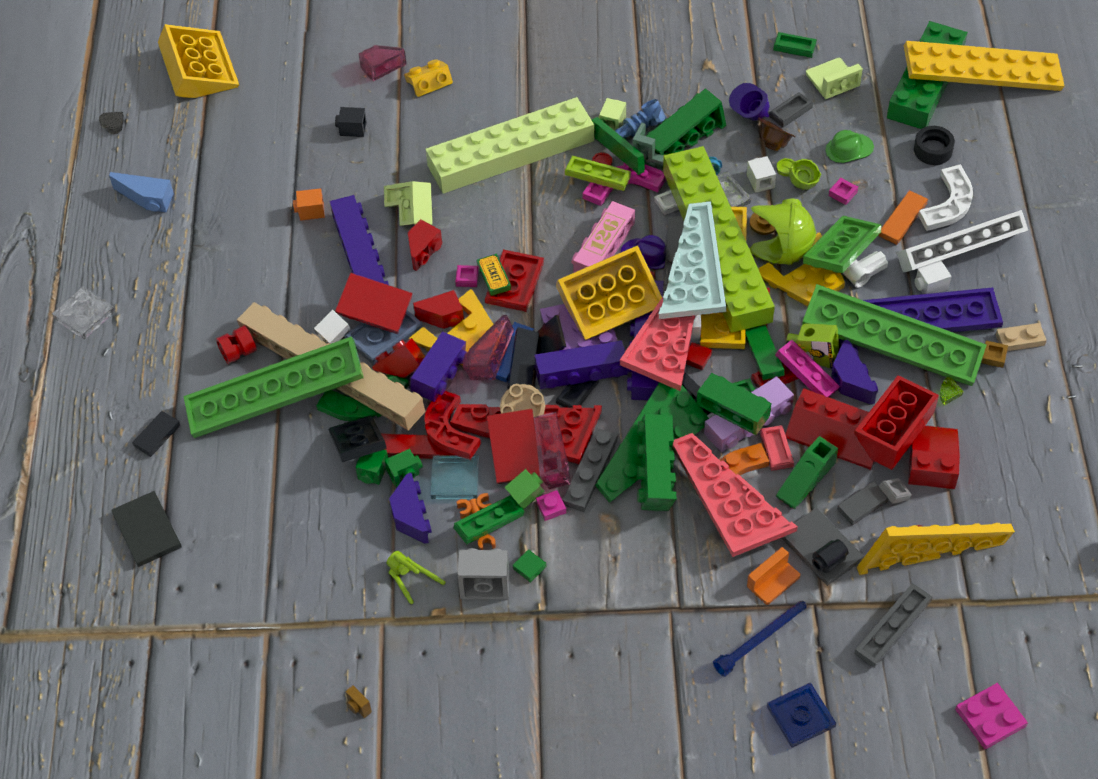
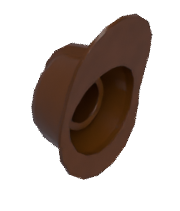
M758 117V120L764 124L761 139L765 142V146L768 149L778 151L780 148H785L792 137H796L777 125Z

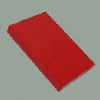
M503 249L499 260L511 284V290L493 296L487 290L484 298L485 303L527 312L544 265V258Z
M350 273L335 312L340 316L398 334L413 293Z
M526 409L487 416L497 484L511 482L525 469L530 474L535 472L539 477H543L533 410Z

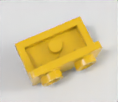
M438 59L429 61L423 67H413L408 73L404 74L406 82L413 85L415 95L418 97L453 83L448 64Z

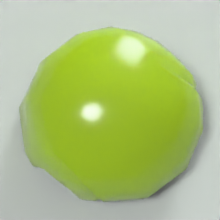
M800 159L795 161L790 167L789 177L791 183L796 188L809 190L819 182L821 172L812 160Z

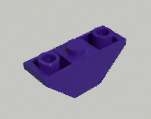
M844 340L833 363L831 378L840 386L838 389L840 394L870 405L874 404L876 394L878 393L877 384L869 377L867 366L860 361L857 348L852 346L849 340Z
M408 473L389 498L397 531L426 544L429 543L428 534L432 533L429 519L424 520L423 514H426L424 500L419 501L418 495L421 494L419 482L413 480L412 473Z

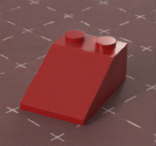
M925 426L910 445L908 484L947 489L956 488L960 464L958 429Z

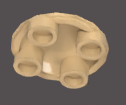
M513 384L501 398V413L532 409L535 424L538 423L545 411V401L542 393L531 385Z

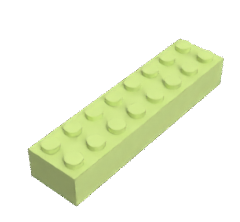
M576 97L426 148L427 166L442 194L594 142V124Z

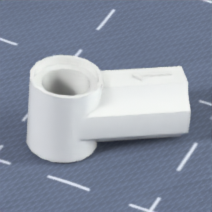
M876 251L859 261L855 260L843 274L856 288L865 285L871 276L887 268L888 262L881 251Z

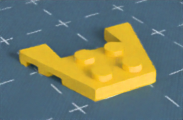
M820 232L816 234L813 245L822 237ZM770 262L758 268L762 279L768 282L770 287L774 289L779 288L787 292V296L807 307L816 284L835 291H840L845 287V281L841 273H835L823 268H815L807 264L801 265L785 276Z
M472 289L458 299L463 310L469 316L447 333L466 341L465 351L468 354L465 362L461 365L468 368L474 366L502 343L499 332ZM424 327L409 338H412L417 345L426 348L428 352L437 340V337Z

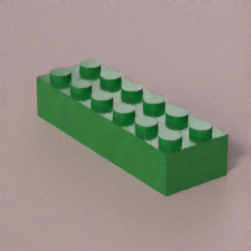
M929 21L919 42L965 46L968 32ZM906 67L889 101L887 119L919 129L927 127L948 82L910 79Z

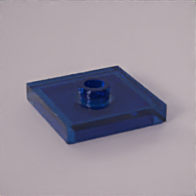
M811 682L767 703L769 712L791 748L836 727L834 718Z

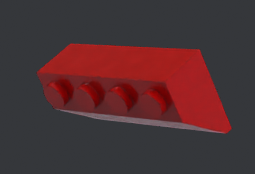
M898 375L854 432L870 459L893 470L933 416L939 395Z
M803 388L795 404L785 434L786 439L810 447L820 436L838 448L837 458L869 470L872 469L875 462L870 459L854 434L856 428L869 412Z

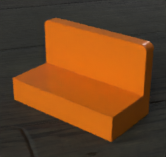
M783 547L748 575L747 588L766 605H769L801 575L788 563L789 552Z

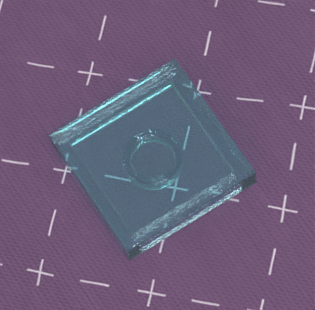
M433 456L431 499H477L479 456H473L471 460L459 456Z

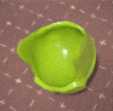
M785 199L781 204L751 207L754 213L767 220L775 227L778 233L773 239L754 243L750 247L751 254L767 262L792 265L802 259L811 249L816 237V229L811 215L802 206L800 200Z

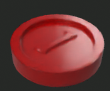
M600 152L592 157V161L612 166V157L608 153Z

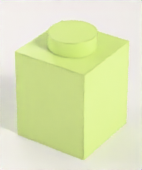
M607 98L599 118L615 131L623 125V120L626 118V102Z

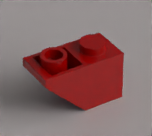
M422 219L408 232L413 270L417 271L422 265H425L429 257L442 246L441 230Z
M412 338L406 342L402 339L392 346L393 351L390 353L384 351L375 358L377 362L372 366V369L377 372L404 378L418 368L425 355Z

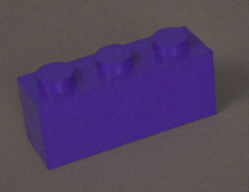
M442 331L412 375L410 392H416L435 402L439 395H443L448 380H452L455 377L458 365L463 364L468 354L465 351L466 341Z

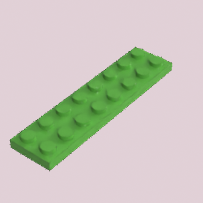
M816 284L801 324L837 325L838 337L841 340H849L852 344L969 386H973L987 345Z
M351 336L183 396L191 435L196 438L363 379L364 376L354 339Z

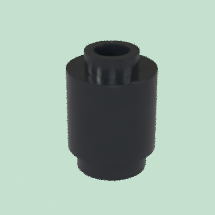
M831 540L812 554V563L818 571L828 573L846 559V556L849 554L848 549L841 540Z

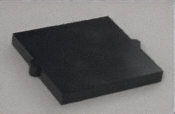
M555 315L537 331L539 333L537 354L560 351L566 348L560 318L558 315Z

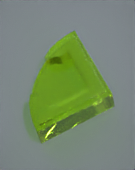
M946 377L940 388V399L943 405L963 395V390L951 377Z

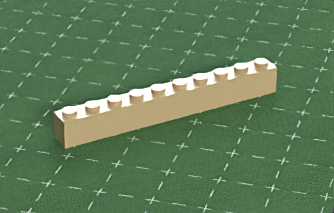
M255 302L237 319L239 327L246 326L253 340L285 359L331 344H326L315 334L305 332L298 324L293 325L282 315H276L268 307L260 306ZM363 362L360 363L364 376L363 379L337 387L338 390L408 431L426 412L423 399L418 393H411L402 384L392 382L383 373L371 370Z

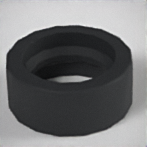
M934 125L922 128L916 134L913 149L915 156L926 164H943L952 157L955 139L953 134L943 127ZM928 140H935L943 143L946 148L937 151L930 150L922 143Z

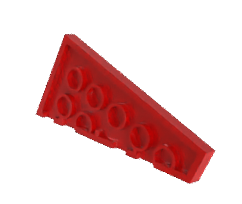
M459 404L450 422L451 427L490 438L487 416L501 414L500 407H488L486 404ZM545 405L544 415L535 424L539 453L580 464L602 412V405H594V408H582V405H573V408Z

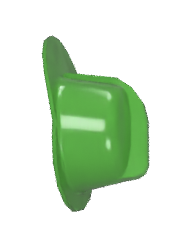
M842 130L836 133L833 139L829 141L825 151L830 160L836 163H846L869 156L873 152L874 144L869 137L863 134L855 133L851 130Z

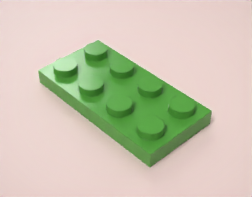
M842 216L803 256V264L831 270L835 273H844L881 233V224Z

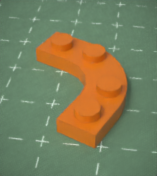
M761 443L737 449L720 459V461L723 460L727 463L729 469L736 475H742L769 466L768 457Z

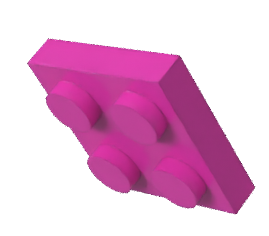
M998 683L959 703L955 708L956 712L985 750L1025 728L1028 724L1027 720Z

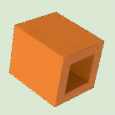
M321 188L296 191L297 200H293L294 213L298 212L300 221L325 218Z

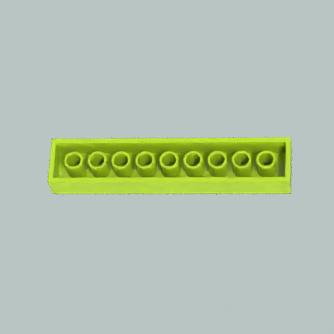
M704 146L664 155L663 173L683 221H685L689 204L711 201L726 303V312L722 313L730 332L773 323L774 303Z

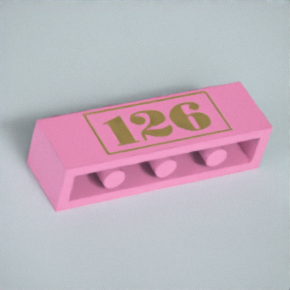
M612 201L609 207L603 210L601 219L593 225L590 236L583 240L580 251L573 255L571 262L573 264V273L615 255L635 224L634 209Z

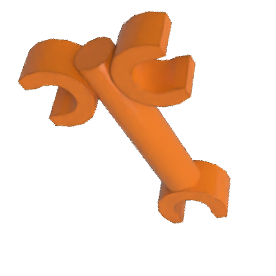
M488 493L480 494L477 499L469 501L466 499L458 500L456 502L458 509L467 508L460 511V518L463 519L491 505V503L482 504L489 501ZM487 534L478 539L479 550H484L483 545L485 543H490L492 549H496V541L493 536Z

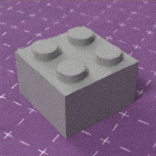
M474 548L459 550L457 576L460 599L509 600L510 573L508 550H477Z

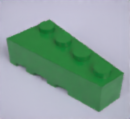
M706 88L697 93L688 103L681 106L677 112L666 118L662 124L646 135V137L655 139V153L664 156L684 151V147L696 145L698 139L702 136L709 137L714 134V129L726 127L722 101Z
M644 414L642 420L638 421L637 434L641 435V443H638L637 457H641V466H638L637 479L641 480V488H638L637 502L641 503V510L669 511L677 499L676 492L673 491L676 477L675 473L670 471V469H673L675 461L674 451L669 449V447L673 446L674 442L673 416Z

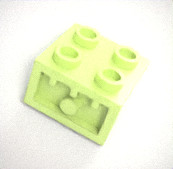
M836 58L806 70V75L821 95L828 99L860 86L863 68L859 64L847 67L841 58Z

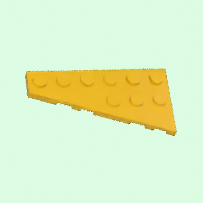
M979 523L972 525L953 524L950 526L931 525L925 527H918L916 525L909 527L890 526L884 529L883 533L857 566L859 575L868 574V569L879 567L880 571L887 570L890 566L902 562L904 566L939 559L942 553L951 552L952 555H958L970 547H974L976 551L1004 545L1015 531L1012 524L1001 523L980 525Z

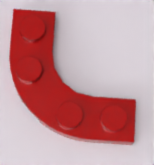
M445 391L443 395L437 397L435 402L431 401L425 412L427 436L440 450L471 460L481 445L480 438L459 432L448 423L451 415L460 404L461 399L460 395Z

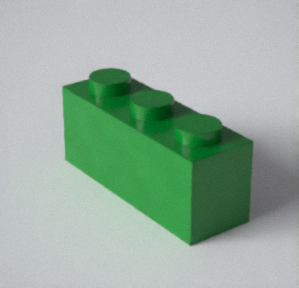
M711 373L697 391L698 406L754 435L758 434L770 417L772 403L768 402L764 397L749 392L742 386L729 382L722 376Z

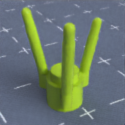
M400 551L393 552L387 559L386 564L391 568L389 574L395 579L410 604H413L414 601L398 576L399 574L405 575L410 570L415 574H419L420 571L442 585L446 583L443 579L415 563Z

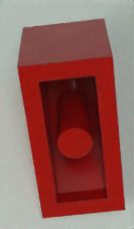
M454 290L413 303L414 316L419 321L445 329L455 327L464 320L463 308Z

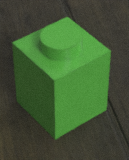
M526 469L505 486V489L523 509L545 492L540 486L543 483L540 477L535 472L530 474Z

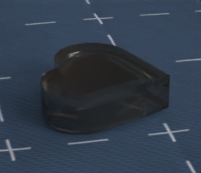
M106 112L99 116L100 126L107 129L109 133L117 134L122 131L123 112Z

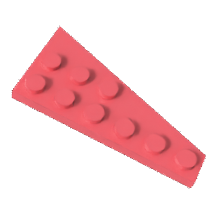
M662 297L621 357L620 365L681 391L695 315L659 319V311L663 303Z
M693 433L674 440L672 449L732 557L797 532L798 526L784 518L780 510L776 507L773 508L766 502L762 494L739 474L736 475L731 471L729 465L713 455L712 450Z

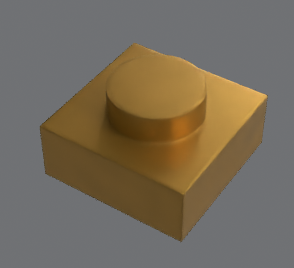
M986 341L985 344L987 345L981 363L1003 368L1008 345Z
M354 685L345 691L348 700L346 704L354 714L359 713L363 718H366L372 712L369 700Z

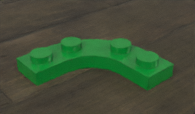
M390 374L386 375L389 380L402 384L405 389L409 386V381L405 378ZM333 390L326 391L316 404L318 411L347 422L370 415L372 417L377 416V418L382 416L354 398L344 396Z

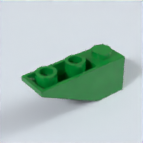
M819 436L805 451L776 494V497L793 509H796L836 464L838 448Z

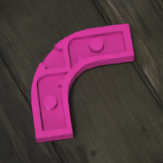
M625 163L622 166H617V168L631 171V177L627 184L640 185L658 193L666 181L663 171L645 165V172L639 175ZM590 182L583 192V199L602 206L614 188Z

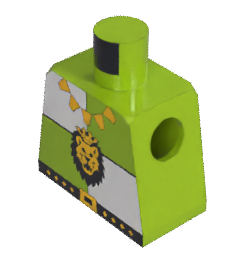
M805 323L802 325L799 334L788 333L786 344L793 340L819 366L832 369L840 350L837 325Z

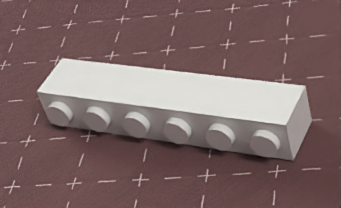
M1020 210L896 253L904 273L1028 231L1023 212Z

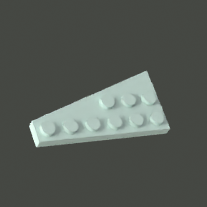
M711 201L689 204L682 235L678 242L679 246L675 253L668 278L667 289L663 296L662 307L659 311V319L726 312Z

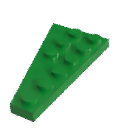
M659 382L652 392V395L595 484L609 503L638 481L637 469L638 466H641V457H637L638 443H641V435L637 434L638 421L642 420L644 414L672 415L674 440L691 433L695 435L705 427V421L710 418L697 405L683 385L681 386V391Z

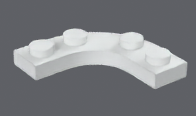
M961 164L941 169L940 176L949 190L950 198L940 205L919 210L918 217L926 231L951 225L963 218L968 212L972 202L973 188Z

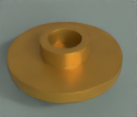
M756 213L751 215L750 227L756 233L768 235L776 231L775 227Z

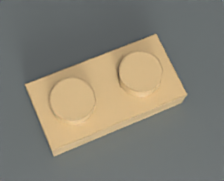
M1040 323L997 329L995 334L998 343L1008 345L1007 351L1045 346L1047 341Z

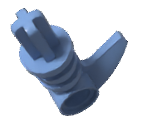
M653 99L641 106L642 111L640 110L632 115L631 119H624V125L616 129L615 132L625 139L630 135L634 137L641 123L646 124V128L663 122L666 116L658 99Z

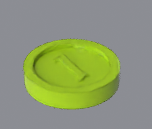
M789 158L779 160L776 166L777 172L782 176L789 177L790 167L795 161Z

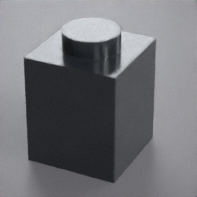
M340 107L339 115L335 117V127L339 128L340 136L364 137L367 123L365 108Z

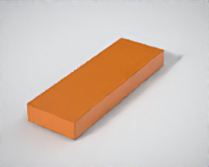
M909 190L883 225L878 236L898 245L917 219L919 210L924 209L927 205L928 199Z

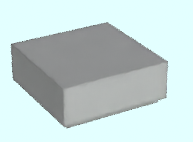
M899 478L882 481L879 485V488L892 504L908 501L912 496Z

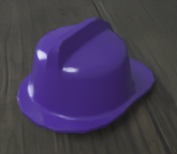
M751 83L740 84L730 94V107L742 117L757 121L758 117H769L770 104L768 95L756 85Z
M648 235L642 239H632L621 247V252L638 245L648 268L656 270L665 267L666 246L664 241L657 236Z

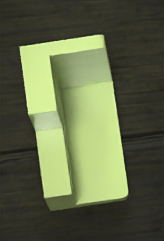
M411 181L384 186V206H399L400 226L415 225L420 219L432 225L431 183Z

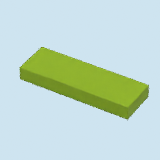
M572 156L565 169V175L624 191L631 177V171Z

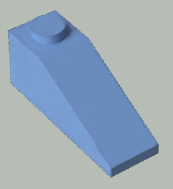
M110 172L109 177L114 190L146 210L167 212L174 194L170 180Z

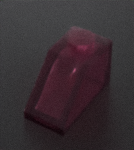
M374 45L359 53L360 67L372 81H375L406 65L405 50L398 47Z

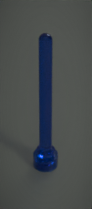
M799 601L730 655H720L713 660V666L721 676L726 677L733 671V667L739 659L804 611L807 607L806 602Z

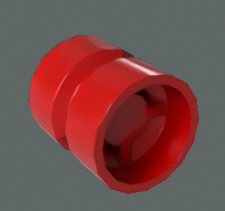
M244 325L233 330L232 335L226 333L216 338L217 346L227 364L239 360L240 355L247 356L257 351L254 340Z

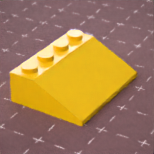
M164 25L158 45L175 96L197 98L238 88L239 82L220 31Z
M638 245L558 279L555 285L566 309L585 340L652 312L662 298Z

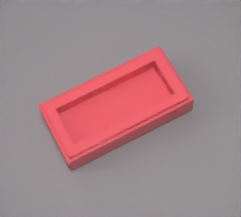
M779 425L760 429V437L771 471L794 467V461L783 426Z

